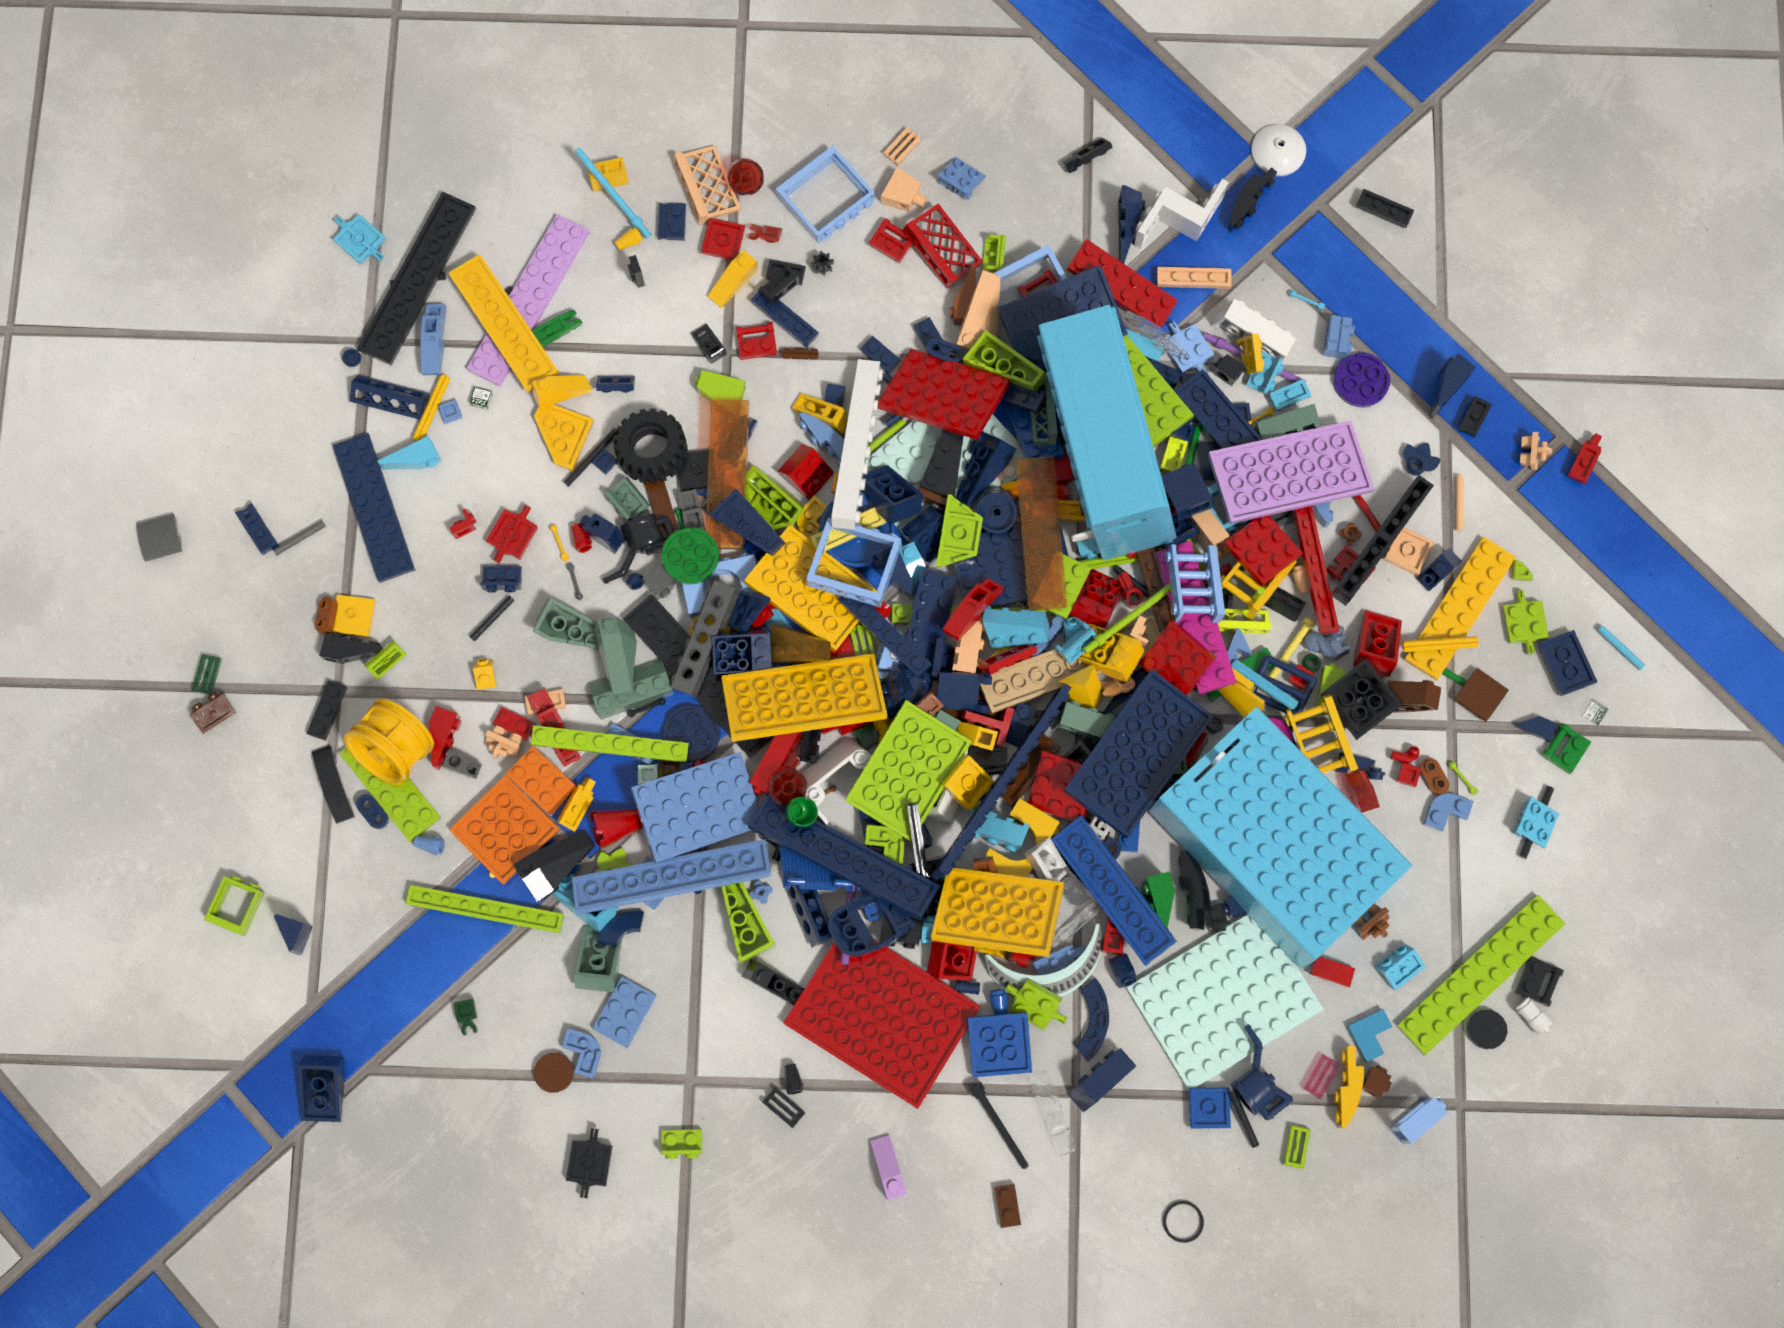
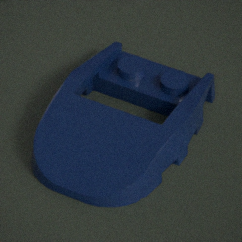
M870 893L861 897L857 896L845 906L842 905L831 914L828 921L829 933L836 947L843 954L850 957H860L886 948L914 928L908 913ZM877 901L895 934L875 944L858 910Z

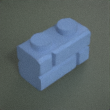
M1330 315L1327 321L1323 350L1324 356L1345 359L1347 354L1351 353L1353 343L1349 341L1350 336H1353L1355 325H1352V318Z

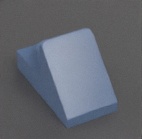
M1238 628L1235 630L1227 649L1231 664L1234 660H1237V654L1247 658L1252 654L1241 629Z

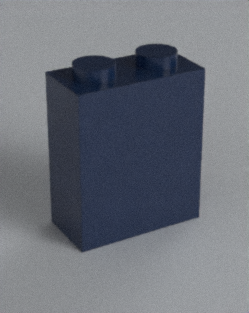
M1195 463L1185 464L1179 469L1167 471L1161 475L1168 503L1177 521L1213 508V498Z

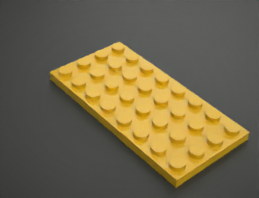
M874 654L721 676L732 742L887 719V711Z

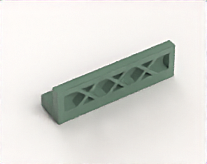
M1045 373L1047 380L1040 387L1043 388L1041 394H1044L1046 397L1043 402L1045 406L1039 410L1038 414L1030 411L1033 445H1056L1057 440L1055 401L1047 373ZM1039 416L1046 420L1042 425L1035 421ZM1042 431L1047 435V438L1037 439V434Z

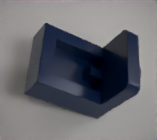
M1127 953L1108 959L1118 988L1128 987L1137 981L1135 970Z

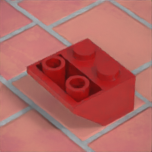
M801 444L778 470L792 487L809 500L834 474V471L816 450L805 444Z

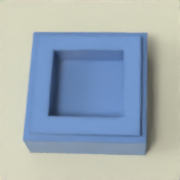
M456 399L438 405L445 424L463 418Z

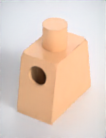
M897 167L881 195V204L908 212L913 204L923 208L927 197L919 194L921 183Z

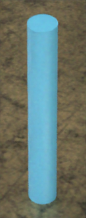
M1602 625L1597 630L1639 670L1645 666L1605 626Z

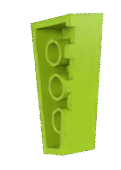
M743 882L721 886L739 963L742 965L774 948L776 945Z

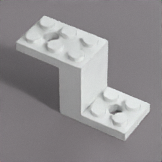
M1222 179L1219 185L1216 183L1209 199L1206 198L1202 207L1167 187L1164 188L1163 192L1159 191L1154 199L1155 203L1146 211L1144 221H1140L1135 230L1134 238L1136 240L1134 246L1141 249L1158 220L1197 241L1224 198L1229 182Z

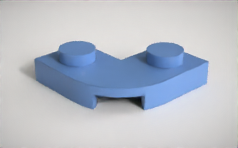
M1451 793L1442 794L1431 802L1423 825L1442 832L1444 831L1449 814L1463 820H1468L1474 801Z
M568 1028L562 1048L580 1053L574 1073L594 1079L601 1059V1048L598 1041L588 1034Z

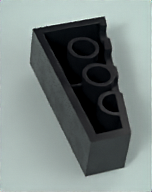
M942 430L919 484V490L924 488L945 498L948 497V494L955 498L963 435Z

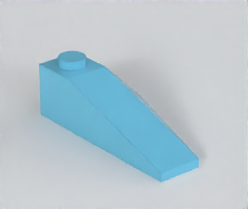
M570 874L568 878L565 877L558 885L559 888L551 895L583 922L600 933L603 927L615 917L618 907L577 915L572 877L574 876Z

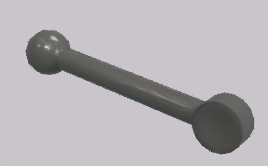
M569 563L567 569L571 573L576 590V599L581 600L583 594L580 593L575 577V566Z

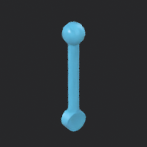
M1295 290L1289 292L1291 297H1297L1315 305L1320 311L1325 308V304L1322 302L1317 303L1297 294Z

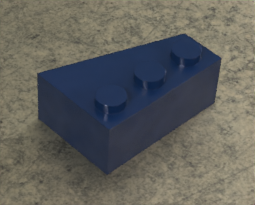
M1122 1048L1116 1052L1112 1049L1104 1056L1106 1061L1102 1064L1100 1062L1096 1063L1090 1069L1092 1073L1089 1076L1084 1074L1076 1081L1078 1085L1067 1094L1083 1113L1097 1103L1136 1067L1135 1063Z

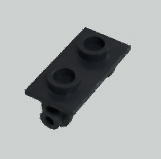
M822 729L802 732L799 761L812 764L817 763L820 747L817 744L820 741Z

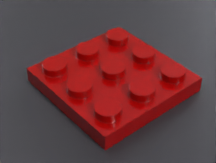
M1269 515L1254 519L1223 544L1261 587L1303 554Z
M1172 620L1145 654L1139 665L1147 672L1151 669L1188 696L1217 657L1175 620Z
M1043 750L1028 803L1039 810L1072 822L1081 815L1085 817L1087 808L1063 791L1083 763L1048 750Z

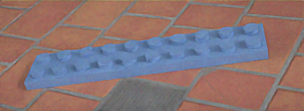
M766 839L672 857L657 863L652 861L572 877L575 911L579 915L771 877L772 874Z

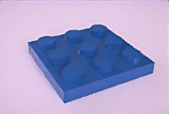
M1027 1012L968 1017L972 1077L1032 1073Z

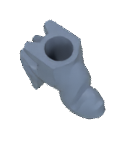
M1340 625V631L1331 633L1327 637L1319 634V632H1311L1304 638V645L1309 651L1315 653L1320 651L1322 655L1333 660H1338L1350 652L1349 649H1351L1350 645L1344 646L1343 644L1347 635H1342L1344 628Z

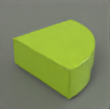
M1518 560L1513 561L1512 580L1532 581V573L1524 563Z

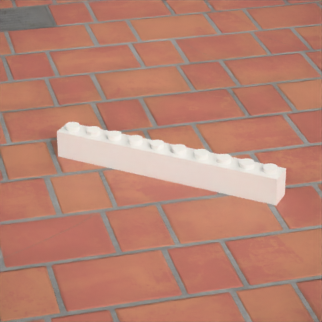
M858 359L831 517L832 527L855 530L856 523L860 522L861 511H858V506L862 507L863 495H860L861 490H865L866 479H863V475L868 472L866 458H870L871 447H868V444L873 441L871 427H875L876 416L873 413L878 410L876 396H880L881 385L878 383L879 380L882 381L883 369H880V361Z

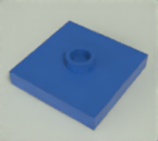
M1229 1088L1188 1089L1190 1129L1231 1128Z

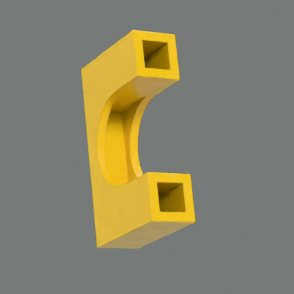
M1020 798L1009 815V818L1014 819L1018 824H1030L1028 830L1034 837L1035 846L1049 837L1051 839L1060 831L1058 827L1059 821ZM989 848L985 857L993 856L998 874L1028 877L1030 872L1034 871L1027 858L1020 861L1010 860Z

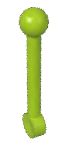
M1450 762L1449 768L1453 769L1468 786L1470 794H1477L1478 789L1468 782L1456 767L1455 762Z

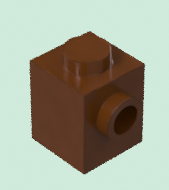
M1379 1065L1370 1067L1363 1080L1362 1090L1376 1098H1381L1383 1093L1389 1090L1392 1084L1390 1081L1392 1076L1387 1074L1388 1070Z

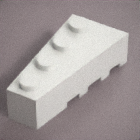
M1235 298L1220 309L1211 325L1216 329L1218 326L1226 329L1225 333L1230 336L1236 335L1243 338L1251 334H1259L1262 342L1261 352H1266L1279 359L1287 356L1296 340L1288 330L1279 328L1274 321L1264 318L1260 312L1250 309L1243 301Z

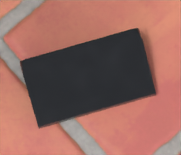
M1278 587L1264 606L1296 622L1306 602Z

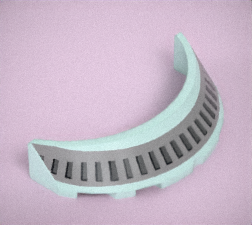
M1097 923L1093 926L1094 933L1092 939L1082 955L1060 971L1046 975L1021 974L1007 969L989 954H985L984 959L989 976L1003 989H1006L1008 984L1020 989L1029 978L1060 997L1065 996L1080 987L1097 966L1103 946L1100 925Z

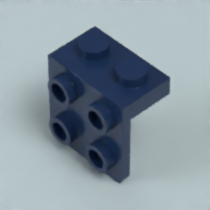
M930 506L901 529L903 534L915 543L924 561L927 563L938 556L944 521L943 516L930 508Z

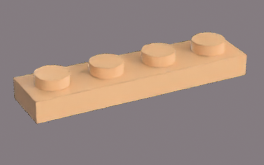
M1157 267V286L1231 289V269Z

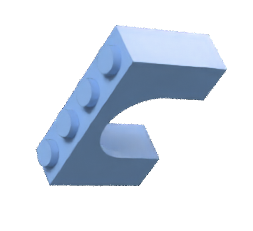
M742 554L739 558L735 559L724 558L721 562H718L714 573L705 581L697 584L682 583L690 619L700 616V607L703 602H706V585L715 576L722 574L733 576L740 582L743 591L758 594L743 583L756 566L755 556Z

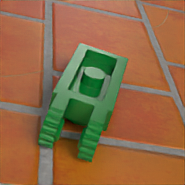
M572 309L535 328L532 332L541 346L545 347L568 334L571 330H575L583 322L581 319H576L566 324L565 321L570 320L577 314Z

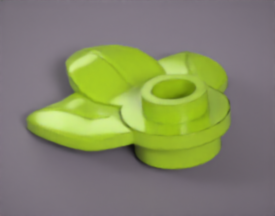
M623 848L616 850L610 856L601 852L597 859V865L601 871L636 865L627 863V855Z

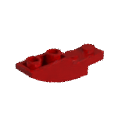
M989 578L981 585L977 583L955 609L945 624L943 632L959 641L980 619L981 613L1002 593L1003 586Z

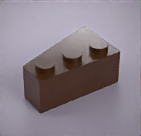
M1388 681L1403 703L1393 713L1438 710L1441 687L1434 685L1433 681Z

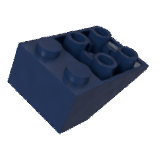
M768 628L749 629L746 632L737 631L712 636L714 674L744 673L771 669V641Z

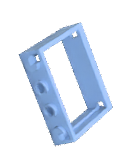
M833 145L776 188L777 197L817 243L829 239L832 235L831 233L842 229L848 220L856 218L861 210L869 208L875 200V192ZM834 162L864 197L821 230L817 231L788 196Z
M1050 245L994 273L1000 276V282L1049 258L1060 281L1067 279ZM999 297V307H1000V306L1003 305V303H1002V301H1001V299H1000V297Z
M828 518L806 579L807 586L881 608L902 546L901 538L892 533L888 535L881 533L875 528H863L857 523L855 530L832 527V518ZM832 529L892 546L877 592L816 575Z

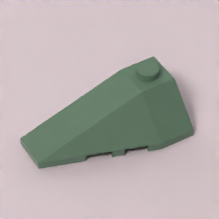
M553 598L546 599L532 632L549 641L599 649L595 636V621Z
M618 618L597 620L595 636L612 696L632 693L637 645L634 631L627 623Z

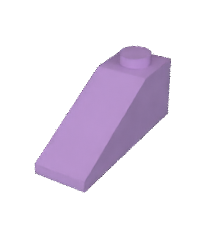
M890 1136L871 1140V1146L887 1200L907 1194Z

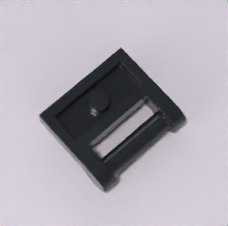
M1531 956L1528 959L1515 993L1523 997H1529L1534 1002L1543 1006L1550 1007L1552 1003L1551 997L1564 970ZM1548 971L1552 975L1545 993L1541 997L1538 993Z

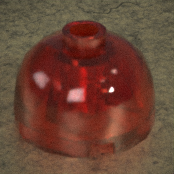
M743 157L736 159L728 169L727 179L729 186L739 195L755 194L764 183L763 169L758 162L751 158Z
M789 766L780 767L769 776L767 782L768 793L777 804L787 806L791 799L805 797L807 780L796 768Z

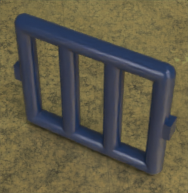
M1270 655L1264 656L1257 671V674L1283 692L1300 699L1296 709L1291 710L1292 715L1304 710L1317 683L1315 676L1296 668V665L1290 662L1287 664ZM1269 664L1307 681L1304 692L1265 675ZM1254 685L1253 693L1263 699L1266 705L1287 714L1286 709H1289L1288 707L1256 692L1258 687Z

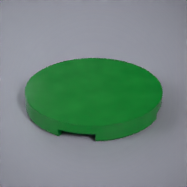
M695 527L675 531L667 538L662 548V563L666 572L671 578L683 584H697L705 581L714 573L719 562V550L713 537L706 531Z

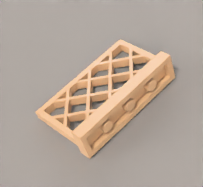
M715 145L682 154V152L674 154L673 163L698 225L705 224L709 218H717L741 210ZM713 152L715 158L711 162L703 158L704 155ZM693 157L699 161L695 167L688 164L687 159ZM701 162L710 165L708 172L698 168ZM713 167L720 170L721 175L719 178L710 174ZM696 172L705 176L702 182L694 179ZM707 178L717 181L714 188L704 184ZM719 183L727 186L726 193L716 189ZM702 188L711 191L709 198L701 195L700 191ZM714 193L723 197L720 204L711 200ZM725 199L732 201L734 207L728 208L723 206ZM708 204L718 207L717 211L709 214L707 211Z

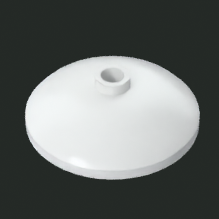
M1274 124L1263 128L1257 133L1252 142L1251 153L1255 164L1263 172L1266 173L1272 167L1277 171L1276 176H1286L1294 173L1303 164L1306 156V145L1302 136L1295 129L1282 124Z

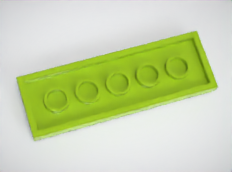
M347 748L339 753L409 842L414 841L416 836H420L441 819V816L409 777L399 786L388 784L364 769L353 758Z

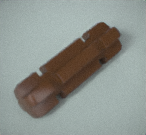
M783 348L782 357L784 359L793 357V359L808 360V358H811V360H817L819 351L818 349L808 350V348H793V350Z

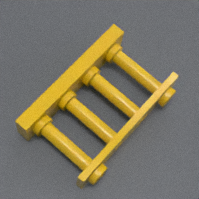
M1294 561L1268 582V587L1263 586L1265 592L1257 601L1229 582L1233 575H1235L1255 591L1261 587L1256 581L1239 570L1241 567L1239 562L1227 576L1223 575L1221 577L1222 589L1226 588L1245 602L1248 608H1250L1246 616L1253 620L1297 561Z
M1330 694L1323 696L1324 702H1321V705L1292 715L1291 710L1286 709L1287 715L1284 716L1288 727L1292 726L1300 750L1307 758L1336 748L1338 750L1342 749L1344 756L1341 759L1317 767L1322 773L1343 766L1345 768L1349 767L1350 771L1358 769ZM1322 712L1329 713L1331 720H1328V723L1300 733L1298 732L1295 722ZM1329 730L1336 732L1338 738H1335V741L1305 751L1302 740Z

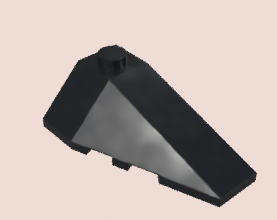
M583 830L537 850L513 865L539 903L556 892L559 888L558 885L565 877H569L570 871L577 863L582 862L594 848L595 844L586 830Z

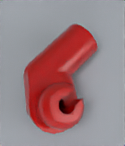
M1416 746L1410 747L1404 753L1393 750L1390 759L1409 764L1419 757L1420 750Z

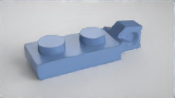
M1073 945L1066 946L1050 954L1049 957H1043L1032 964L1037 975L1051 974L1072 964L1082 955L1086 948L1084 945L1074 949Z

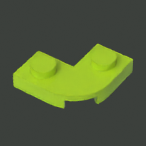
M867 825L865 845L885 846L884 856L903 866L904 840L902 836L885 826Z

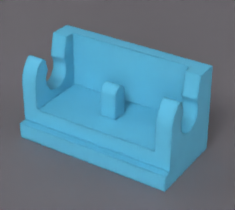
M1084 621L1081 623L1082 629L1064 645H1055L1056 651L1069 664H1072L1084 653L1082 648L1093 641V638L1096 636L1095 631Z

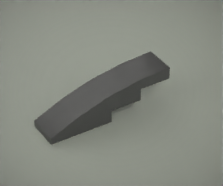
M696 489L678 493L686 528L695 527L706 531Z

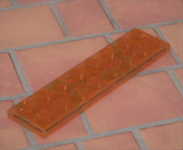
M711 400L706 532L713 537L718 549L744 550V538L709 514L735 489L739 490L746 498L749 400Z
M1054 457L1016 459L1028 611L1067 608Z

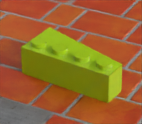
M987 330L984 331L963 358L964 364L1009 378L1011 383L1035 392L1047 380L1043 370Z

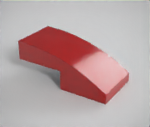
M1319 957L1312 962L1309 974L1325 981L1350 987L1355 968Z

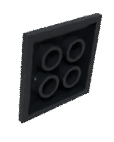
M1370 657L1363 660L1320 694L1322 698L1328 694L1332 696L1340 720L1356 740L1403 705Z

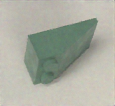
M584 926L574 971L575 988L614 992L623 938L619 941L618 946L598 944L597 939L600 933L590 926Z

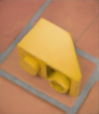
M960 722L957 729L958 733L972 741L970 745L993 751L997 731Z

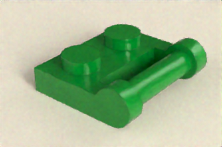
M1561 723L1556 736L1547 750L1544 749L1541 756L1570 775L1591 744V741L1572 730L1567 724ZM1564 736H1569L1570 738L1558 757H1556L1553 753Z

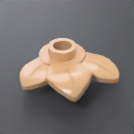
M1131 677L1128 683L1114 678L1100 681L1101 687L1104 690L1103 695L1115 696L1121 692L1128 693L1135 687V681Z

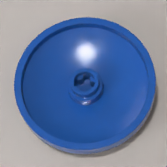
M861 493L860 495H863L862 507L858 506V511L862 513L873 508L874 505L866 493ZM834 500L826 507L821 516L819 533L824 530L827 519L832 517ZM887 520L886 524L875 528L887 535L889 533L895 534V524H890ZM856 537L826 552L846 567L865 568L873 565V555L891 548V546Z

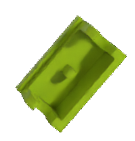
M990 234L985 238L982 270L995 273L1003 269L1006 235Z

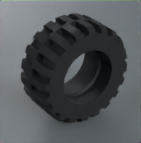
M650 408V411L641 409L639 410L640 413L635 414L633 412L629 414V419L624 418L621 421L622 426H618L615 431L617 435L613 438V448L618 463L626 475L629 474L633 480L638 478L640 483L650 481L651 484H656L657 480L664 482L667 480L666 477L675 476L677 469L681 470L683 467L682 461H686L688 445L682 426L673 415H667V412L664 410L657 412L656 408ZM660 435L668 440L663 452L655 457L643 458L634 453L636 443L645 436Z

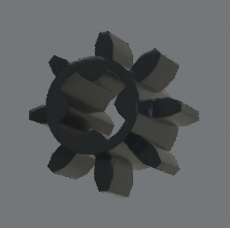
M820 251V254L817 256L813 255L815 262L811 263V267H816L815 274L823 273L825 276L826 272H832L830 265L834 264V259H829L830 253L824 254Z

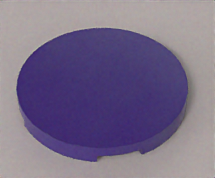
M1356 353L1343 359L1338 364L1333 377L1334 388L1338 396L1347 404L1360 408L1370 407L1380 402L1390 386V374L1382 363L1383 361L1369 353Z

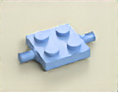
M1175 321L1171 322L1168 326L1174 334L1163 341V345H1165V349L1179 371L1183 374L1192 369H1197L1198 372L1204 369L1208 374L1203 364L1206 360L1212 358L1214 353L1196 324L1180 330Z

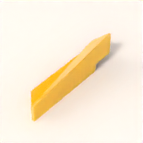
M1232 667L1237 684L1218 689V691L1244 718L1256 707L1262 711L1265 707V701L1253 693L1254 683Z

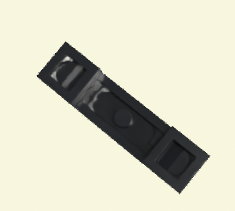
M331 745L313 751L312 755L318 778L336 824L354 818L355 815L336 766L337 762Z

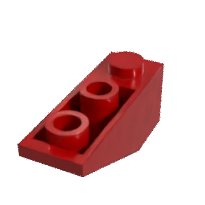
M435 706L429 721V733L434 741V748L431 751L432 766L440 771L448 748L451 749L453 746V735L455 730L458 731L460 728L461 717L455 712Z

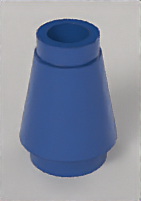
M1005 989L989 991L990 996L988 997L994 1013H1008V993L1005 992Z

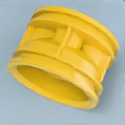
M384 698L377 699L369 707L365 716L357 724L353 725L350 731L343 737L347 750L364 769L383 782L395 786L401 785L410 776L412 766L418 760L424 759L434 748L433 738L421 721L401 705Z

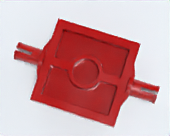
M524 505L520 514L512 513L506 509L502 512L486 540L488 544L498 550L492 559L494 562L500 564L504 555H511L519 560L523 556L538 530V526L529 522L526 518L531 510L529 506Z

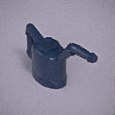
M1247 1024L1244 1029L1254 1044L1252 1068L1238 1080L1231 1083V1087L1233 1090H1236L1240 1101L1254 1116L1260 1113L1265 1120L1269 1121L1285 1107H1288L1292 1103L1293 1097L1276 1087L1274 1083L1275 1077L1271 1073L1268 1075L1265 1071L1262 1072L1260 1070L1262 1042L1251 1028L1252 1026ZM1276 1097L1281 1098V1101L1270 1110L1266 1109V1106L1275 1100Z

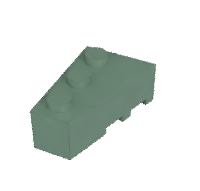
M1314 403L1271 418H1262L1258 420L1254 430L1265 440L1319 428L1321 424Z
M1075 701L1066 702L1059 708L1060 712L1055 718L1052 730L1058 731L1059 728L1070 731V735L1075 736L1077 733L1085 737L1088 736L1096 742H1099L1117 717L1109 713L1105 715L1098 713L1099 710L1092 707L1087 709L1080 707L1081 704Z

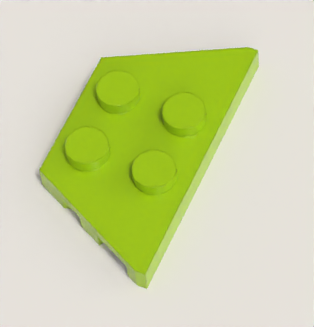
M948 494L936 564L938 568L975 557L978 551L983 517L955 499L951 494Z

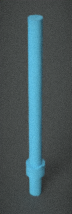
M578 148L575 151L576 155L628 216L633 227H637L646 239L652 234L643 224L644 221L635 215L583 150Z

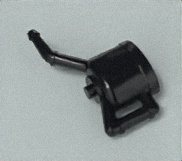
M654 513L646 514L620 526L629 552L620 570L603 578L604 584L625 576L629 572V568L637 553L650 556L654 554L653 551L657 548H663L666 540H664L659 526L664 525L668 537L674 533L668 516L657 519Z

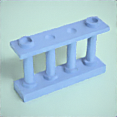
M1172 544L1165 554V562L1168 563L1173 601L1171 613L1174 615L1175 621L1179 622L1184 613H1208L1212 616V623H1220L1225 615L1216 545H1209L1203 554H1177L1176 544ZM1178 561L1202 562L1205 564L1206 570L1179 571ZM1180 578L1205 579L1208 587L1181 588ZM1182 596H1207L1210 600V605H1183Z

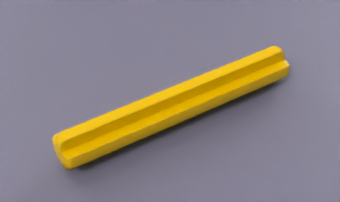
M441 374L412 437L415 442L425 438L438 405L449 384L450 378L447 375Z
M1476 636L1410 640L1402 643L1404 652L1476 648L1479 646V640Z

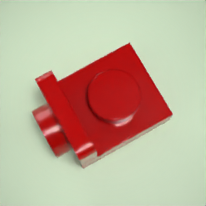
M466 509L462 510L466 520H459L449 527L455 539L476 530L474 523L477 521L473 513L468 514Z

